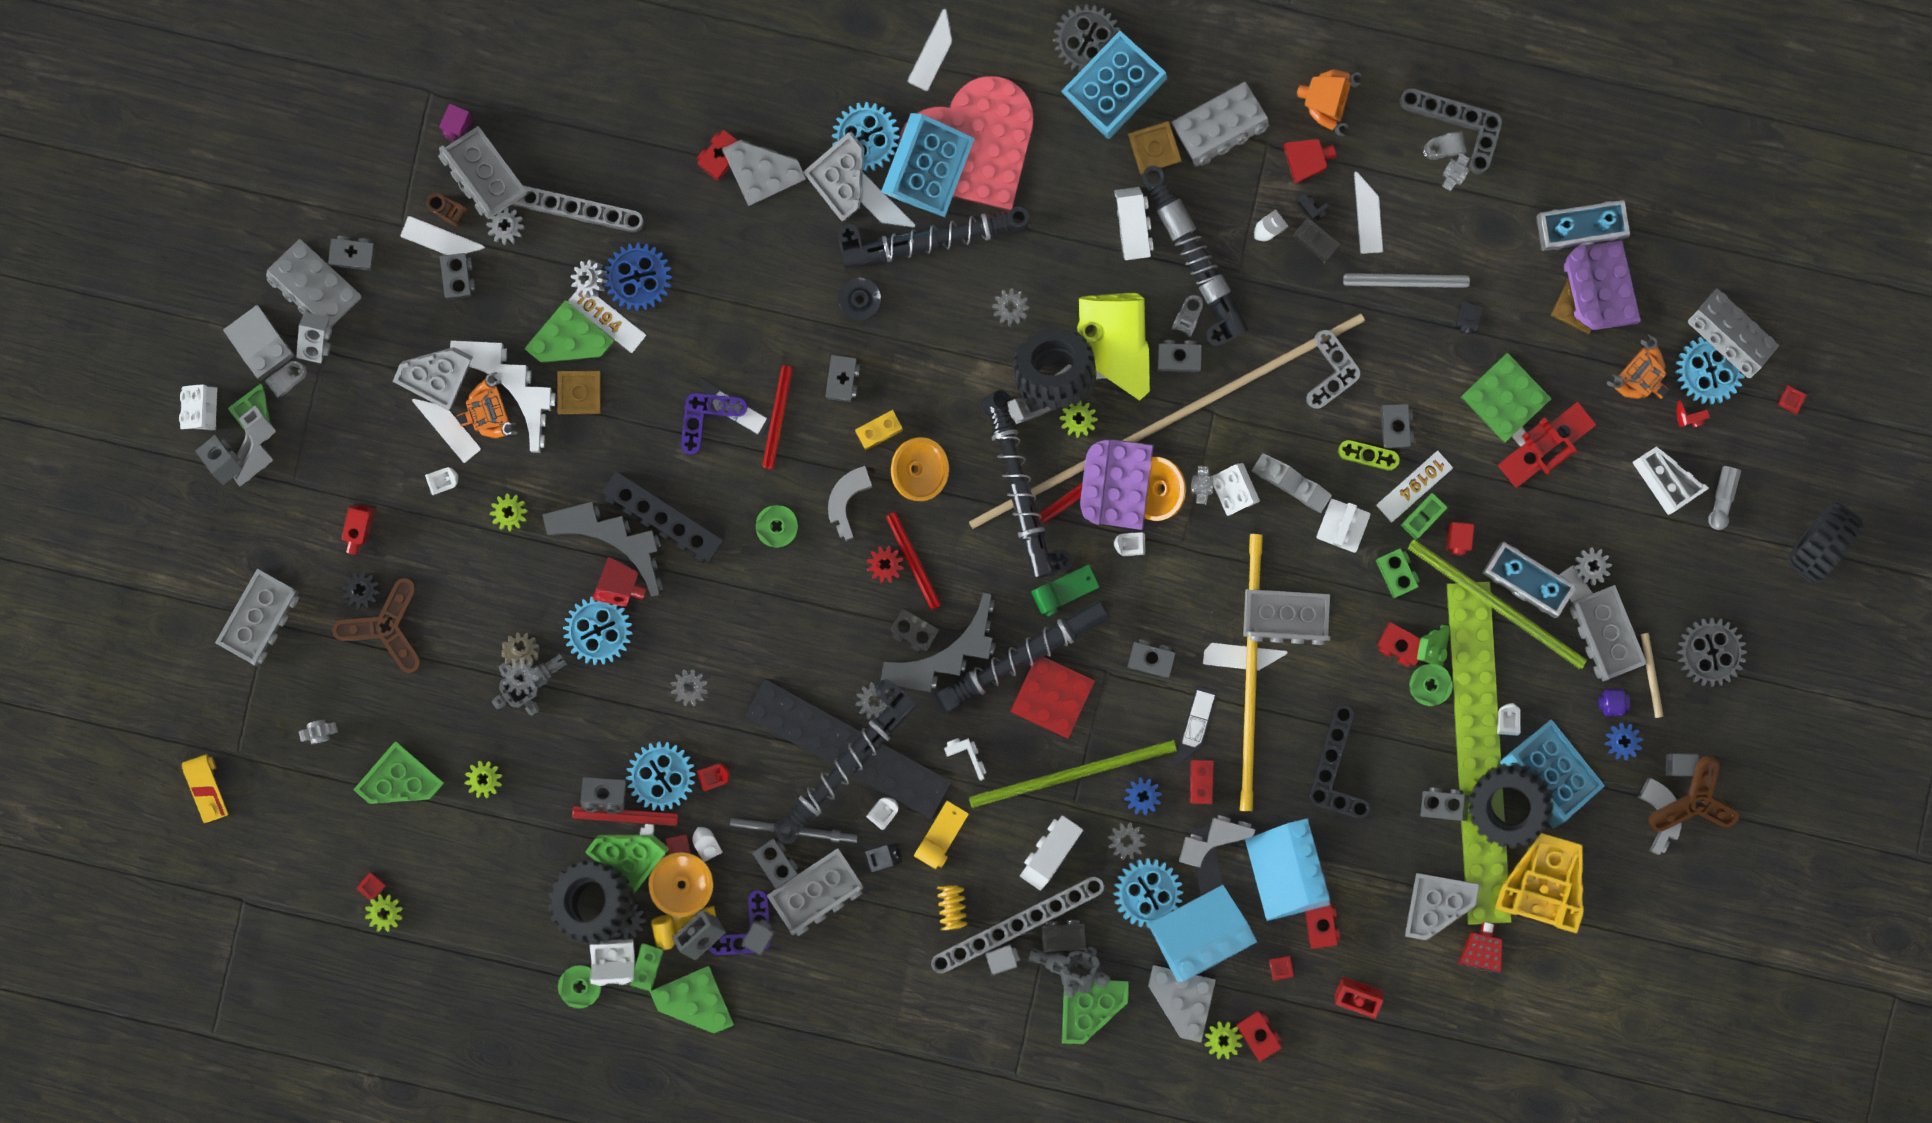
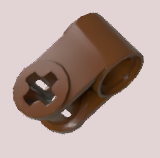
M438 193L429 195L426 201L428 209L433 214L456 228L460 226L458 223L463 214L468 212V209ZM437 198L441 199L442 206L438 209H433L431 202Z

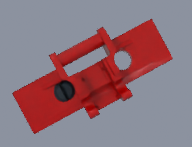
M1577 402L1550 424L1544 417L1540 424L1530 432H1525L1521 436L1525 444L1497 466L1515 488L1540 469L1548 476L1553 468L1572 453L1575 455L1578 452L1573 443L1596 426V424ZM1563 442L1566 448L1544 464L1541 458L1559 443ZM1532 452L1535 454L1536 461L1534 464L1529 465L1524 461L1526 453Z

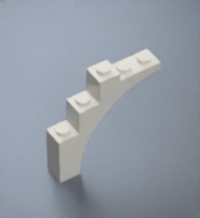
M451 341L450 348L455 347L473 356L469 367L483 371L486 374L497 372L494 378L501 380V383L511 392L525 416L529 431L530 451L541 453V448L545 446V435H541L542 427L546 426V414H543V411H551V406H555L556 394L552 393V389L527 387V384H531V371H528L526 365L503 364V361H507V349H504L502 343Z

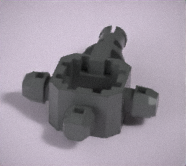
M559 653L547 663L536 664L527 671L518 669L513 672V667L510 664H505V662L501 664L499 670L502 676L505 675L506 678L501 680L499 685L503 695H498L492 700L495 708L501 709L508 702L510 706L521 708L525 705V710L532 716L540 711L536 701L533 702L532 700L538 697L539 688L549 682L548 679L552 677V674L567 665L565 660L559 662L563 659L562 655ZM522 675L533 692L516 702L506 686Z
M1093 947L1086 948L1084 952L1078 950L1070 952L1068 957L1061 955V953L1047 954L1033 948L1029 956V961L1044 964L1051 973L1055 972L1062 976L1061 981L1065 987L1064 994L1068 997L1075 996L1077 992L1083 994L1091 992L1095 983L1097 986L1107 987L1110 981V977L1107 974L1100 972L1097 950ZM1079 966H1082V969L1087 971L1091 969L1090 975H1087V977L1083 976L1082 979L1079 978V975L1074 973L1070 975L1071 969L1079 968Z

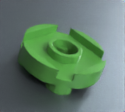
M769 506L763 509L757 517V535L767 546L774 548L787 546L797 535V518L785 506ZM773 521L776 523L782 522V530L780 532L778 530L775 532L771 530L773 528Z
M1436 664L1420 666L1413 672L1409 682L1411 695L1418 703L1425 706H1435L1443 703L1449 698L1453 688L1448 671ZM1431 679L1435 680L1436 689L1432 688L1431 691H1428L1425 682H1429Z
M584 965L573 966L567 969L560 977L558 991L567 1005L573 1008H585L598 999L601 993V985L591 983L590 967ZM579 980L583 981V985H586V989H583L581 993H578L577 989L574 988V984H578Z

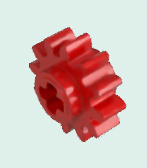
M890 546L887 547L886 551L879 547L878 554L871 551V555L874 558L873 560L867 559V562L872 564V567H869L867 571H874L872 579L879 576L880 583L884 582V578H887L889 583H892L891 577L893 575L899 578L897 570H904L902 566L898 565V563L903 561V558H896L898 550L890 553ZM889 560L891 562L889 563L890 569H880V566H882L880 561Z

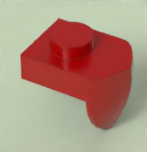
M1678 401L1677 420L1680 427L1692 424L1693 428L1704 425V420L1710 418L1708 410L1687 416L1682 402Z
M719 763L697 770L703 791L724 785L730 778L729 769Z

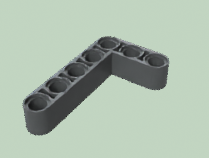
M1410 88L1403 92L1400 98V105L1403 109L1478 131L1469 168L1472 173L1477 175L1483 174L1489 168L1502 126V119L1499 114ZM1405 96H1414L1416 102L1408 104L1405 101ZM1433 101L1436 109L1428 110L1425 102ZM1453 107L1456 110V115H1447L1446 108ZM1473 113L1476 116V121L1469 122L1466 119V114ZM1486 120H1495L1496 128H1489ZM1480 140H1489L1491 147L1488 149L1483 148ZM1476 159L1483 160L1485 167L1482 169L1477 168L1474 161Z

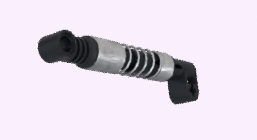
M1149 166L1142 174V181L1148 191H1152L1150 193L1151 196H1155L1153 200H1157L1156 211L1173 241L1178 238L1180 239L1175 243L1176 246L1183 244L1185 249L1180 255L1188 254L1185 256L1187 260L1185 265H1190L1192 269L1191 274H1195L1198 280L1196 284L1201 285L1199 287L1209 307L1214 309L1220 320L1219 323L1211 326L1206 331V342L1212 347L1221 346L1249 329L1231 298L1232 292L1226 281H1224L1223 275L1218 274L1216 271L1217 265H1213L1210 260L1212 256L1207 254L1205 250L1207 246H1198L1197 242L1201 239V236L1193 237L1191 234L1196 227L1181 199L1174 193L1171 194L1172 189H1168L1170 185L1165 183L1167 179L1164 176L1163 170L1158 166ZM1151 171L1156 172L1159 176V180L1155 183L1150 182L1147 178V174ZM1219 298H1221V300L1223 301L1224 305L1228 310V313H1226V311L1224 310ZM1222 323L1229 339L1226 340L1223 334L1219 337V342L1216 339L1212 340V331L1215 330L1216 333L1222 331L1219 327V324Z

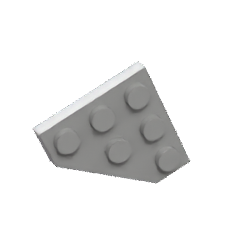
M848 132L803 172L842 222L860 208L864 147L852 132Z
M739 140L722 148L748 206L806 179L798 160L794 157L785 156L764 147H758L744 140Z
M452 347L405 360L399 365L393 382L449 411L453 406L473 356Z
M1416 873L1405 936L1428 940L1477 906L1480 885Z
M1153 965L1148 987L1179 1037L1201 1042L1215 979L1194 975L1183 982H1178L1171 969Z

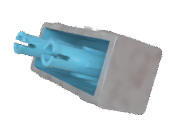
M1624 200L1607 201L1600 204L1561 210L1555 209L1541 212L1537 215L1542 251L1560 250L1582 244L1587 246L1599 242H1613L1630 236Z
M1506 542L1499 544L1482 574L1492 579L1496 584L1498 583L1510 590L1519 599L1531 603L1539 608L1538 610L1547 613L1553 618H1557L1577 587L1567 581L1566 578L1557 575Z

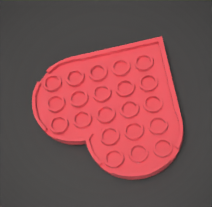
M981 77L964 85L955 95L950 108L932 107L922 110L917 114L926 115L975 138L953 197L1011 210L1032 131L1033 111L1026 94L1013 82L1001 77ZM907 123L905 124L900 133L901 138L903 136Z

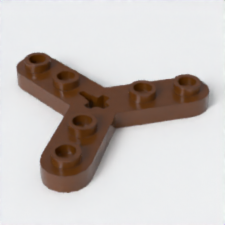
M406 578L397 580L379 617L339 620L332 628L334 637L340 641L381 639L404 672H416L421 665V660L399 628L415 594L416 588L414 583ZM389 617H392L389 623L391 631L383 633V628L380 625L382 623L386 624Z
M1704 756L1697 762L1688 795L1650 815L1649 824L1654 831H1665L1696 814L1725 828L1733 826L1738 821L1739 815L1733 806L1712 796L1719 772V764L1713 756Z

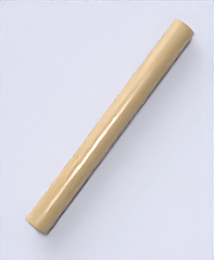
M1649 633L1640 634L1644 658L1647 663L1646 669L1655 718L1664 717Z

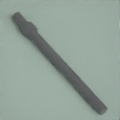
M731 818L730 826L774 832L775 823ZM785 827L781 833L789 834L791 828ZM800 827L801 831L798 833L800 836L830 839L831 842L840 843V841L857 843L858 838L857 834L842 833L841 830L835 829L827 831Z

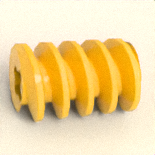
M958 885L937 887V889L943 890L942 893L938 894V897L944 899V901L938 904L941 907H945L939 914L946 916V918L940 920V923L946 924V927L941 930L959 929L966 926L967 922L961 921L962 918L966 917V913L960 912V910L966 907L959 903L965 897L958 895V893L964 891V888L958 887Z

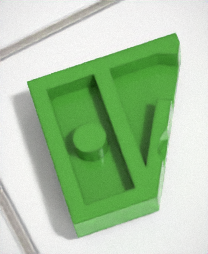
M259 384L228 408L244 430L245 428L239 418L254 406L270 422L264 386L262 384Z
M1441 625L1439 631L1433 630L1429 635L1421 638L1417 655L1418 660L1443 666L1447 658L1446 649L1450 626Z

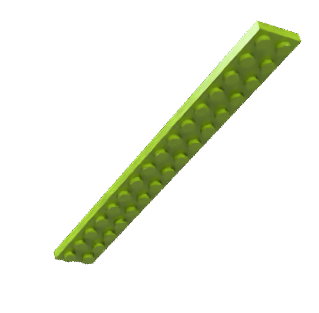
M1476 582L1481 587L1483 586L1485 590L1487 589V592H1491L1490 582ZM1461 583L1447 584L1458 778L1459 790H1463V795H1469L1470 799L1473 788L1482 775L1487 773L1492 767L1496 768L1501 764L1500 736L1497 733L1498 704L1492 607H1490L1491 604H1485L1487 601L1483 602L1482 598L1479 599L1480 596L1477 598L1478 595H1473L1474 592L1470 593L1471 590H1466L1467 587L1464 589L1465 586L1462 587V585L1460 586ZM1500 788L1494 793L1491 805L1497 817L1505 822L1503 788ZM1468 807L1467 821H1461L1465 882L1479 884L1480 889L1477 906L1467 912V924L1511 922V913L1495 909L1501 887L1508 879L1506 846L1504 848L1499 847L1495 841L1491 844L1486 841L1488 837L1484 834L1481 836L1477 832L1479 828L1477 825L1473 826L1471 822L1473 817L1469 814Z

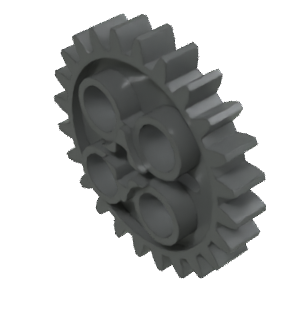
M1085 4L1084 10L1081 11L1080 7L1076 6V13L1070 9L1068 10L1070 17L1062 15L1061 18L1064 23L1057 22L1056 25L1061 29L1054 30V34L1059 36V38L1053 39V42L1059 43V46L1054 50H1061L1062 53L1058 58L1065 57L1064 65L1070 62L1072 64L1071 70L1077 66L1080 72L1092 60L1086 55L1087 49L1093 48L1098 54L1116 33L1120 31V28H1114L1113 26L1117 20H1109L1111 13L1106 16L1103 15L1104 8L1097 12L1096 5L1093 6L1092 10H1089L1088 5ZM1079 20L1087 21L1088 29L1080 30L1077 22ZM1096 22L1097 26L1090 38L1093 42H1088L1082 55L1078 56V52L1085 40L1082 36L1086 37L1093 23ZM1101 29L1106 31L1107 38L1105 40L1098 39L1096 31ZM1071 38L1076 39L1079 42L1078 48L1071 49L1068 46V40Z
M1713 618L1709 619L1708 624L1705 619H1701V626L1694 622V629L1686 628L1688 635L1681 634L1685 641L1677 643V645L1683 648L1676 653L1682 655L1683 658L1677 661L1684 662L1685 665L1681 670L1688 669L1689 672L1686 677L1694 675V683L1701 679V686H1705L1707 681H1709L1710 687H1714L1715 681L1719 686H1722L1723 679L1729 683L1731 682L1729 675L1737 677L1738 675L1735 670L1743 669L1739 662H1746L1744 658H1741L1742 654L1747 653V651L1741 650V647L1746 642H1739L1743 635H1735L1734 633L1737 628L1735 627L1730 630V622L1723 626L1722 619H1718L1716 624ZM1717 633L1724 637L1722 645H1717L1714 641ZM1706 634L1709 635L1710 646L1705 637ZM1696 639H1700L1703 642V649L1700 651L1694 648V641ZM1710 647L1711 649L1716 650V653L1713 654V657L1712 655L1707 654V651L1710 650ZM1722 654H1726L1730 659L1727 666L1722 665L1720 662ZM1713 658H1714L1715 663H1716V665H1717V667H1718V670H1717V671H1715V669H1714ZM1703 659L1709 663L1707 671H1702L1699 667L1700 661Z

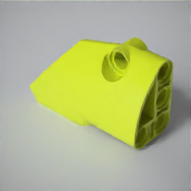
M1137 293L1080 297V322L1077 329L1080 335L1092 347L1096 371L1138 400H1141L1150 392L1149 348L1147 341H1145L1144 298ZM1088 325H1093L1092 332L1086 334V327Z

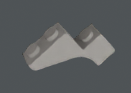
M256 406L239 418L246 433L245 439L237 453V456L240 458L238 463L242 470L233 477L239 486L249 481L256 473L273 461L261 443L269 439L276 430Z
M1262 453L1252 469V472L1320 513L1332 496L1319 484L1304 478L1289 465Z
M1218 815V819H1212L1206 842H1202L1203 837L1191 834L1190 838L1185 837L1178 862L1200 867L1205 854L1211 848L1251 838L1254 835L1255 829H1251V824L1239 821L1238 825L1230 823L1231 818Z

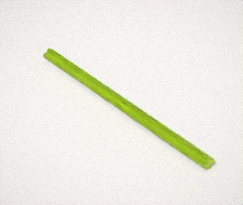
M1416 539L1411 541L1408 549L1411 548L1410 551L1413 550L1412 552L1415 551L1417 555L1420 554L1418 557L1421 556L1423 560L1426 559L1425 562L1428 560L1430 564L1432 563L1431 566L1435 565L1436 569L1439 568L1438 571L1441 569L1440 572H1445L1444 575L1448 574L1449 578L1452 577L1451 580L1454 578L1453 581H1458L1457 584L1461 583L1460 586H1465L1464 589L1467 587L1466 590H1471L1470 593L1474 592L1473 595H1478L1477 598L1480 596L1479 599L1482 598L1483 602L1487 601L1485 604H1491L1490 607H1495L1496 611L1500 610L1498 613H1504L1503 616H1508L1509 620L1512 619L1511 622H1517L1516 625H1521L1522 629L1525 628L1524 631H1530L1529 634L1532 633L1533 637L1536 636L1535 639L1538 637L1537 640H1542L1541 643L1545 642L1544 644L1548 648L1551 646L1550 649H1555L1554 652L1558 651L1559 655L1562 654L1561 657L1564 655L1566 659L1568 658L1567 661L1570 660L1572 664L1575 663L1574 666L1577 664L1576 667L1578 669L1584 667L1586 659L1582 658L1576 651L1571 650V648L1569 649L1567 645L1565 646L1558 639L1556 640V637H1552L1550 633L1543 630V628L1541 629V627L1539 628L1530 619H1526V616L1524 617L1517 610H1513V607L1511 608L1504 601H1500V598L1498 599L1496 595L1494 596L1491 592H1487V589L1485 590L1483 586L1481 587L1478 583L1476 584L1466 574L1461 573V571L1459 572L1457 568L1455 569L1448 562L1446 563V560L1444 561L1440 556L1435 555L1433 551L1431 552L1427 547L1422 546Z
M1172 740L1157 746L1147 747V749L1129 752V754L1126 753L1121 756L1111 757V759L1093 762V764L1075 767V769H1068L1065 772H1057V774H1050L1047 777L1032 779L1029 782H1024V784L1021 782V784H1014L1011 787L1006 786V789L1003 787V789H996L993 792L988 791V794L985 792L983 795L970 796L971 808L977 807L979 804L984 805V802L987 804V802L992 803V801L995 802L997 799L998 801L1002 800V797L1005 799V797L1010 798V796L1013 797L1015 794L1017 796L1018 794L1020 795V792L1023 794L1025 791L1027 793L1028 791H1033V789L1035 791L1036 789L1038 790V787L1041 789L1043 786L1045 788L1046 786H1051V784L1053 786L1054 784L1056 785V782L1059 784L1061 781L1063 783L1066 780L1069 781V779L1071 781L1072 779L1074 780V777L1077 779L1079 776L1081 778L1084 775L1087 776V774L1089 776L1090 774L1092 775V772L1093 774L1097 773V771L1100 773V771H1105V769L1107 771V768L1110 770V768L1113 769L1115 766L1116 768L1120 767V765L1123 766V764L1125 766V763L1128 765V763L1131 764L1133 761L1134 763L1138 762V760L1141 761V759L1143 761V758L1146 760V758H1151V756L1152 758L1156 757V755L1159 756V754L1161 756V753L1163 755L1166 752L1169 753V751L1172 753L1174 750L1177 751L1175 742Z

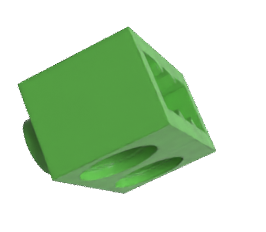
M1431 493L1401 526L1414 539H1418L1448 507Z
M1400 548L1376 559V563L1393 599L1418 587L1417 583L1420 581L1416 572H1411L1408 564L1411 562L1406 551L1402 552ZM1391 557H1396L1400 561V566L1397 569L1390 567L1389 560ZM1403 576L1408 579L1409 585L1407 588H1401L1398 585L1399 577Z
M646 943L642 944L634 969V980L630 982L631 986L648 991L652 990L663 956V949Z

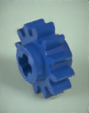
M1619 723L1618 730L1612 726L1611 731L1613 733L1605 734L1610 741L1605 742L1604 745L1611 747L1607 753L1612 754L1615 752V759H1619L1623 755L1624 761L1628 760V754L1636 757L1634 750L1642 749L1641 746L1637 745V742L1643 740V738L1636 737L1639 730L1632 732V724L1627 725L1625 729L1624 724ZM1621 736L1624 739H1628V744H1625V748L1623 744H1619V740L1622 739Z
M1139 778V784L1137 785L1131 781L1132 790L1125 789L1127 793H1130V796L1125 797L1124 800L1131 801L1127 808L1131 809L1134 806L1136 808L1135 814H1138L1141 809L1143 814L1147 815L1148 808L1155 812L1153 804H1161L1159 800H1156V797L1162 795L1160 792H1155L1158 784L1150 786L1151 779H1148L1145 784L1142 778ZM1144 790L1149 798L1141 803L1138 801L1137 794L1142 793Z

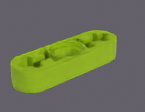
M1351 440L1342 442L1338 448L1339 456L1344 460L1384 470H1393L1399 464L1398 454L1391 450ZM1351 445V449L1357 451L1358 446L1362 447L1359 452V459L1355 458L1357 455L1355 453H1350L1349 456H1346L1342 448ZM1370 449L1374 452L1375 458L1372 461L1364 460L1363 452ZM1379 452H1382L1381 457L1387 458L1389 455H1392V459L1395 460V463H1392L1390 466H1387L1386 461L1380 460V464H1376V461L1379 457Z

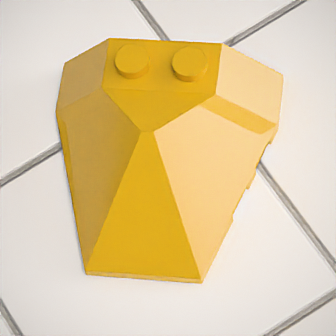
M1541 833L1501 887L1495 909L1514 915L1519 914L1577 933L1583 915L1582 845Z

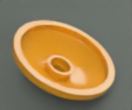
M917 437L907 440L894 454L891 464L892 480L898 492L907 499L913 501L930 500L941 492L948 479L949 463L946 453L938 443L931 439Z
M1152 457L1145 518L1160 521L1172 517L1179 511L1185 499L1186 484L1182 472L1172 461L1162 457ZM1162 484L1165 486L1164 492L1161 490Z
M673 853L662 858L652 870L649 878V892L653 902L660 910L671 916L686 917L699 912L708 903L713 891V878L708 866L700 858L689 853ZM680 881H684L686 883L684 889H680L678 887V883Z

